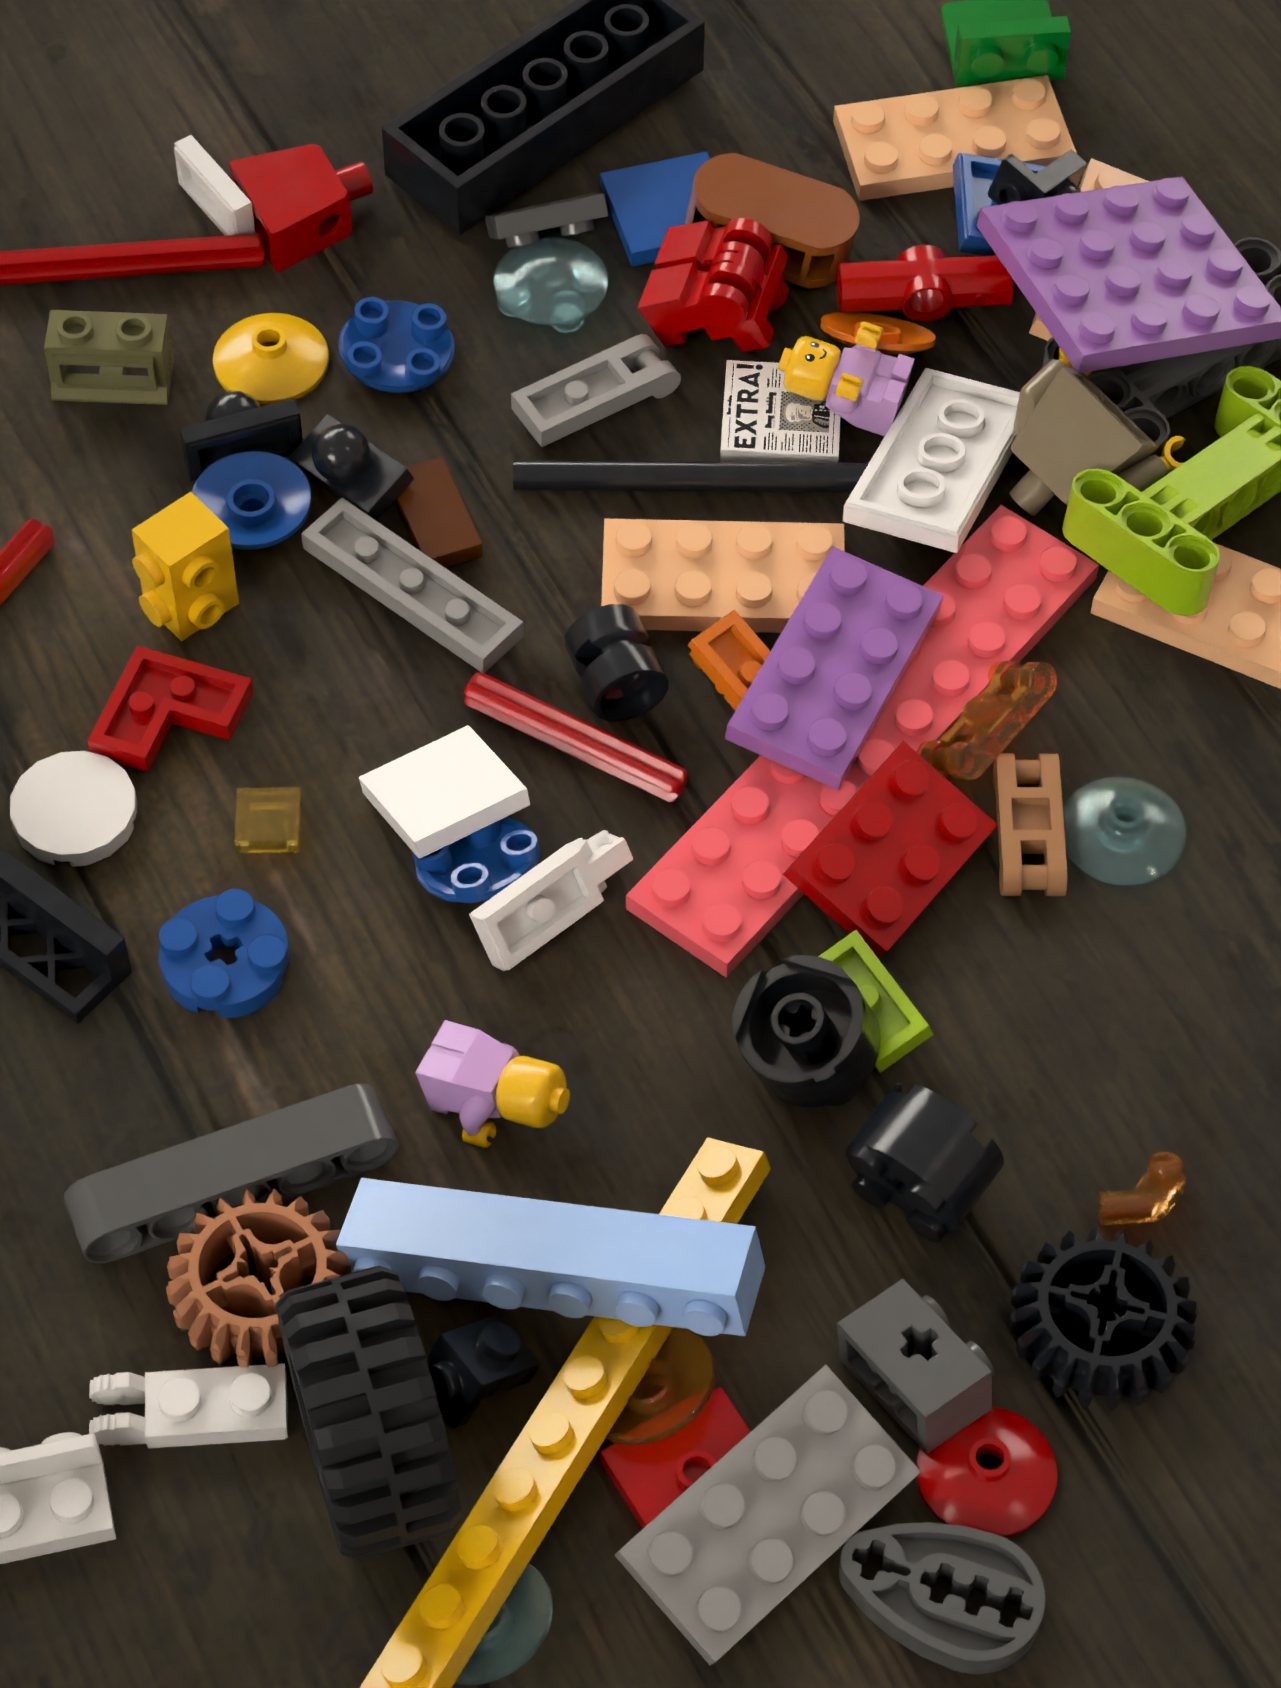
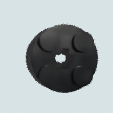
M813 955L791 956L782 959L783 964L765 973L763 970L759 971L744 985L736 1000L732 1016L734 1036L744 1060L763 1085L784 1102L800 1107L840 1106L846 1104L853 1098L856 1090L863 1085L873 1071L880 1050L878 1019L859 988L840 966L830 960Z
M901 1083L895 1084L846 1148L848 1162L857 1174L851 1183L855 1192L866 1202L877 1208H884L888 1202H891L909 1214L907 1222L914 1231L934 1243H940L946 1233H952L958 1229L1003 1168L1004 1157L993 1139L989 1141L985 1148L971 1134L978 1123L957 1105L936 1092L915 1084L904 1094L902 1093Z

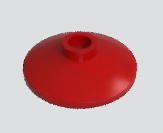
M992 1406L990 1411L928 1454L920 1448L916 1466L921 1471L916 1476L919 1492L928 1509L941 1523L966 1526L997 1534L1004 1538L1018 1535L1035 1525L1051 1505L1057 1486L1056 1459L1045 1436L1026 1418L1000 1407ZM983 1454L992 1455L1000 1459L1002 1465L997 1469L988 1470L981 1467L976 1458Z

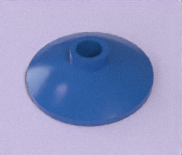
M261 451L240 452L221 458L202 472L192 490V493L229 528L231 548L236 549L266 548L288 539L306 521L312 502L309 482L300 468L284 457Z

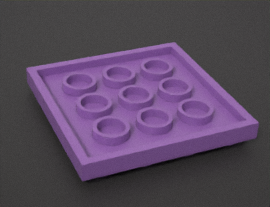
M1183 177L1164 178L1157 181L1113 186L1078 193H1066L1059 196L1026 201H1013L1007 204L981 207L976 226L1078 373L1281 339V307Z

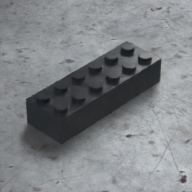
M575 0L382 127L385 176L460 236L484 220L485 215L494 213L704 70L705 21L677 0Z

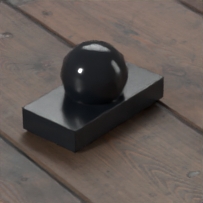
M225 391L214 397L207 407L205 422L179 428L185 467L190 481H196L206 468L226 456L240 452L261 451L286 457L290 456L303 442L300 412L294 398L260 407L252 395L241 391Z
M329 414L323 418L289 456L290 460L303 473L340 499L344 498L376 521L414 480L405 466L368 442L360 430L356 427L340 423Z

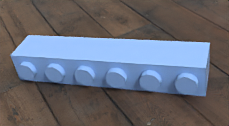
M367 1178L360 1179L336 1242L338 1251L344 1252L349 1260L351 1273L375 1266L395 1270L406 1292L421 1293L432 1299L448 1301L453 1298L489 1302L502 1309L527 1307L550 1310L569 1318H582L587 1315L618 1319L637 1327H648L655 1324L686 1328L704 1336H716L720 1333L746 1336L765 1271V1262L756 1226Z

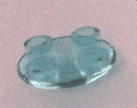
M540 238L535 243L516 246L501 259L495 271L494 288L497 295L498 308L503 314L510 317H518L535 324L552 325L559 332H574L582 327L584 317L601 304L607 293L608 273L600 257L591 249L568 239Z

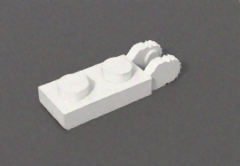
M285 1363L274 1367L252 1365L247 1368L236 1366L145 1372V1377L131 1372L116 1373L114 1375L108 1373L107 1375H100L99 1377H94V1380H90L89 1398L92 1399V1402L104 1404V1406H114V1404H145V1417L127 1412L116 1413L115 1415H99V1417H93V1420H90L89 1434H95L98 1444H103L104 1446L147 1444L148 1448L284 1440L288 1438L287 1373Z

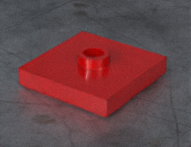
M720 1386L601 1450L600 1462L643 1529L751 1431Z

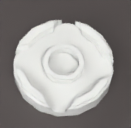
M88 751L60 752L37 761L20 776L10 795V819L21 846L39 861L54 864V860L60 862L70 861L71 866L90 865L111 856L128 841L134 829L133 821L137 813L135 788L127 772L109 757Z

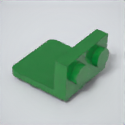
M968 0L947 2L942 6L941 21L956 88L1048 75L1050 81L1064 80L1071 30L1067 16H1051L1048 0Z

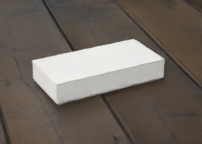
M192 135L175 142L174 153L178 182L225 236L255 234L252 202Z

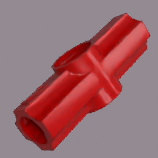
M918 245L903 251L897 260L837 263L836 298L838 311L841 313L903 310L907 318L913 321L931 322L947 315L952 307L1012 304L1013 278L997 255L946 258L943 251L935 246Z

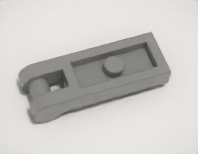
M640 334L511 393V409L542 448L650 396L655 398L668 396L680 384L681 375L671 362L662 361L659 358V347L650 336Z

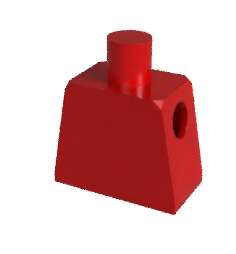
M315 144L229 162L231 180L252 202L255 234L262 235L265 256L275 273L283 271L347 238L353 231L350 201L373 194L372 180L367 167L362 161L334 170L322 148Z

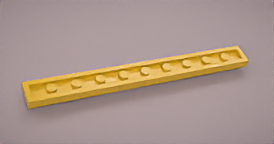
M707 1137L659 1214L738 1224L771 1170L765 1153L760 1150ZM594 1316L360 1688H452L673 1327L655 1324L648 1327H637L627 1324L622 1320Z

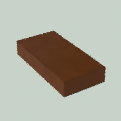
M443 456L407 466L406 468L414 480L394 502L414 547L444 568L483 557L482 541Z

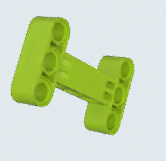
M1251 366L1237 367L1226 375L1214 422L1215 430L1221 438L1144 491H1139L1116 474L1102 469H1086L1079 472L1073 478L1062 527L1065 538L1072 545L1154 603L1173 614L1182 616L1196 615L1207 607L1220 561V551L1211 540L1281 492V380L1260 368Z

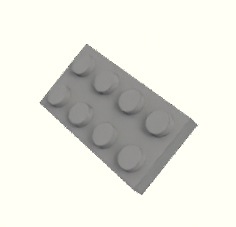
M824 1365L614 1556L711 1666L921 1471L831 1369Z

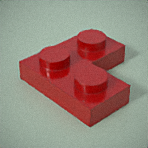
M137 646L87 740L89 752L109 757L115 763L148 772L172 724L230 741L254 693L252 678Z

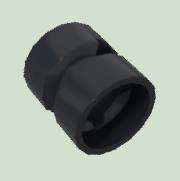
M624 604L601 606L580 616L569 627L565 635L566 650L576 672L582 678V686L590 704L600 719L609 722L630 720L652 710L663 700L669 690V680L657 654L650 647L649 636L634 608Z

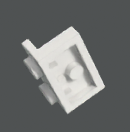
M65 1432L46 1438L40 1445L16 1450L0 1447V1564L116 1539L104 1462L95 1434L80 1435L78 1433Z

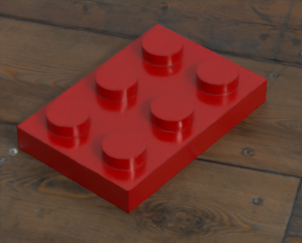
M902 741L787 868L783 875L846 932L850 934L857 930L877 958L880 959L998 824L905 741Z

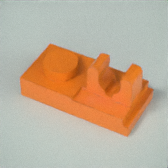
M735 609L697 635L687 645L691 649L689 655L693 659V663L698 669L701 668L716 685L715 689L724 695L725 700L735 711L770 653L767 646Z

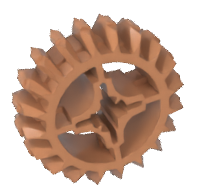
M246 1189L242 1197V1206L232 1208L228 1202L219 1198L216 1205L218 1215L216 1218L212 1219L196 1213V1217L193 1220L196 1234L179 1233L176 1244L180 1255L169 1257L167 1269L172 1280L168 1282L169 1285L166 1287L169 1303L176 1307L173 1315L177 1327L181 1331L189 1330L190 1344L197 1351L211 1346L212 1359L219 1366L235 1353L237 1354L238 1366L247 1368L252 1366L254 1358L261 1357L265 1358V1364L268 1367H274L279 1364L278 1355L285 1353L276 1311V1302L286 1291L302 1287V1280L312 1275H315L313 1284L351 1273V1265L345 1253L339 1252L336 1247L340 1230H330V1219L324 1210L309 1215L308 1203L303 1200L302 1196L298 1197L289 1206L284 1207L282 1196L276 1189L269 1195L266 1203H256L254 1195ZM231 1253H234L235 1259L231 1265L223 1271L216 1273L218 1280L207 1285L212 1272L218 1264ZM249 1266L252 1267L257 1278H262L263 1282L259 1283L254 1275H250ZM264 1283L271 1286L272 1295L269 1294ZM242 1316H256L258 1318H247Z

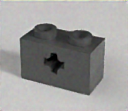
M901 1279L837 1323L840 1361L926 1454L992 1409V1377L994 1376V1370L987 1355L976 1343L968 1341L965 1344L949 1327L948 1319L940 1305L928 1295L920 1297L904 1279Z

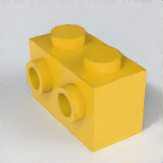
M192 492L184 495L132 529L136 557L132 559V564L140 578L143 593L139 596V603L148 619L157 627L165 625L182 642L198 630L211 627L224 613L239 604L229 528Z

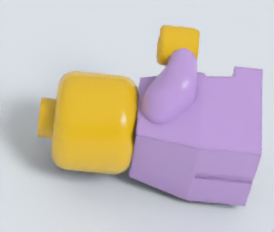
M863 321L855 338L856 345L852 348L844 347L842 354L840 349L833 344L803 336L797 340L793 350L784 349L778 370L785 372L783 384L787 391L815 401H823L827 398L825 406L853 426L885 436L898 414L915 359L899 354L896 358L877 351L883 328Z
M444 1020L430 1049L427 1050L415 1072L430 1110L446 1115L448 1111L460 1113L459 1118L463 1127V1141L482 1148H488L491 1143L488 1142L487 1138L494 1139L496 1135V1126L493 1122L486 1121L488 1118L503 1117L506 1120L533 1128H545L553 1123L559 1114L565 1112L570 1100V1091L566 1088L565 1074L558 1065L529 1056H520L518 1051L511 1045L500 1043L479 1029Z

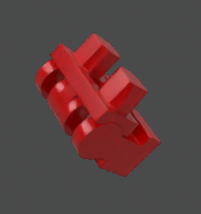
M736 218L729 221L725 227L714 228L709 220L668 227L654 263L657 269L651 271L637 308L664 347L684 344L689 331L704 328L712 340L731 337L742 352L767 348L770 346L775 331L766 317L768 312L775 311L785 304L790 290L781 277L788 255L781 244L772 246V236L765 226L748 218Z

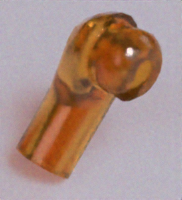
M1171 1152L1155 1153L1147 1161L1148 1172L1143 1175L1134 1190L1098 1192L1097 1209L1100 1225L1146 1223L1163 1219L1185 1191L1186 1176L1183 1174V1161L1181 1158Z

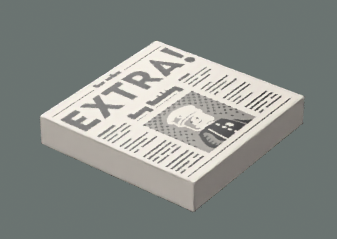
M727 360L720 461L838 462L840 416L825 406L827 398L823 401H815L787 391L783 384L785 372L778 370L779 363Z

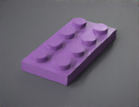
M832 546L730 719L725 739L839 791L936 618L944 595Z

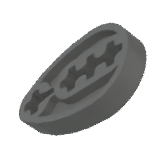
M932 1522L900 1523L858 1532L848 1539L841 1552L839 1579L844 1590L868 1619L892 1639L923 1658L961 1673H993L1005 1669L1020 1660L1032 1647L1037 1638L1045 1610V1589L1041 1575L1027 1553L1015 1543L1002 1536L960 1525ZM870 1554L879 1555L883 1558L882 1569L885 1570L878 1571L874 1580L861 1577L862 1565L859 1563H865L869 1559ZM938 1577L947 1578L951 1581L950 1592L954 1594H948L943 1604L930 1600L931 1589L928 1586H934ZM972 1588L980 1589L986 1593L985 1604L987 1606H982L978 1616L970 1615L964 1611L965 1600L963 1598L969 1597ZM1007 1600L1020 1604L1019 1616L1022 1618H1017L1013 1627L1001 1625L999 1623L1000 1612L996 1610L1003 1609Z

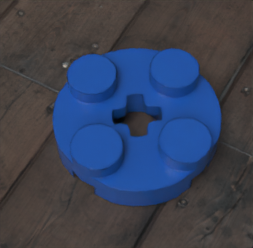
M229 889L222 892L219 896H211L191 903L179 911L172 919L164 923L159 931V964L163 982L173 999L185 1009L198 1013L197 1007L207 1011H218L219 1018L240 1017L265 1006L278 994L283 985V975L290 959L286 930L273 911L265 905L254 901L253 897L244 890ZM220 947H233L237 949L235 951L236 962L230 965H226L221 959L210 962L208 958L213 955L214 950Z

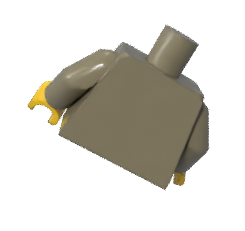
M1059 348V360H1050L1020 390L1013 425L1016 438L1012 442L1011 450L1030 470L1009 493L1021 508L1029 514L1036 516L1054 495L1067 505L1073 478L1079 472L1086 469L1110 471L1142 492L1183 464L1175 461L1170 453L1182 447L1186 439L1182 436L1171 437L1164 446L1160 457L1152 455L1158 449V446L1087 377L1091 371L1078 373L1061 348Z

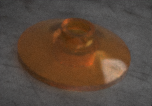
M671 1327L669 1336L656 1357L650 1361L648 1370L632 1396L630 1395L627 1399V1404L605 1439L623 1445L649 1444L677 1433L698 1416L710 1399L716 1381L715 1360L701 1337L688 1329Z

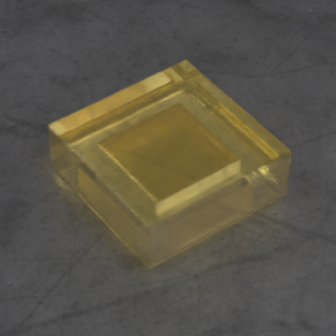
M300 787L237 788L235 820L236 853L300 852L302 808Z

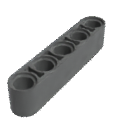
M354 1084L88 1175L69 1186L64 1193L63 1201L84 1258L92 1263H107L179 1238V1233H195L193 1220L196 1217V1213L212 1219L218 1216L216 1205L219 1198H222L232 1208L242 1206V1197L246 1189L254 1195L256 1203H266L269 1195L276 1189L281 1194L282 1201L284 1202L379 1168L394 1158L398 1153L400 1145L375 1087L369 1084Z

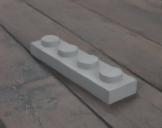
M344 498L337 501L301 533L304 550L482 673L490 669L524 637V624L522 620Z

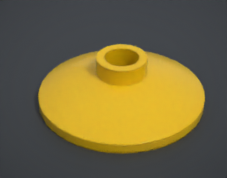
M283 313L258 314L235 323L219 338L213 353L214 372L222 387L226 391H241L252 395L259 405H270L292 398L297 400L304 397L321 383L329 365L328 346L320 331L302 318Z

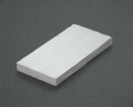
M925 368L844 504L843 522L958 553L1013 453L1011 445L1016 438L1013 425L1020 392Z

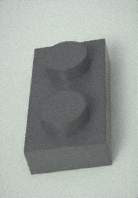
M590 193L485 215L489 238H505L507 248L539 242L538 231L560 226L561 236L594 230L593 219L608 216L604 193Z

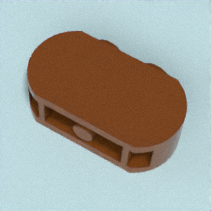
M738 153L715 156L699 167L694 177L685 218V224L709 220L714 228L725 227L729 221L736 218H748L759 222L770 232L773 239L772 246L781 244L788 255L781 276L782 279L808 289L823 287L836 281L837 263L849 262L860 221L858 207L853 198L844 189Z

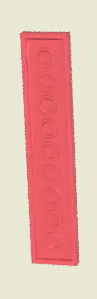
M1000 505L960 547L958 553H954L923 585L930 590L944 595L941 608L839 791L760 755L626 895V910L727 978L804 895L802 891L783 875L795 859L902 741H905L921 757L928 761L1097 579L1099 564L1003 505Z

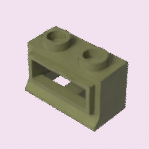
M50 310L44 351L51 382L52 401L168 405L174 355L167 314ZM69 365L100 366L99 374L68 373ZM126 367L147 368L149 376L126 375Z

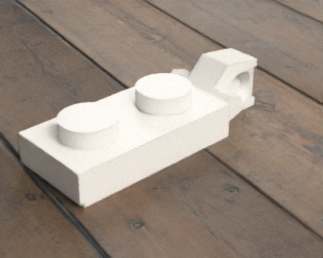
M602 830L587 840L579 838L569 844L567 843L472 911L469 916L492 966L502 971H509L604 901L601 893L607 888L605 880L633 860L626 840L623 837L620 838L609 834L606 830Z

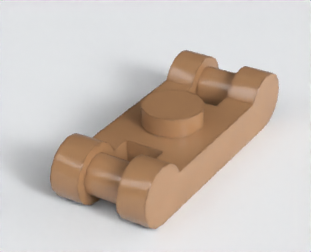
M995 753L993 785L996 795L1000 895L1021 896L1022 890H1044L1045 896H1066L1067 859L1059 755L1038 754L1037 760H1015L1014 753ZM1017 784H1037V787H1017ZM1021 854H1043L1044 865H1022Z

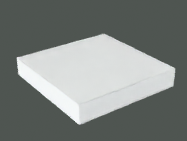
M469 725L359 777L365 797L419 859L530 805L527 788Z

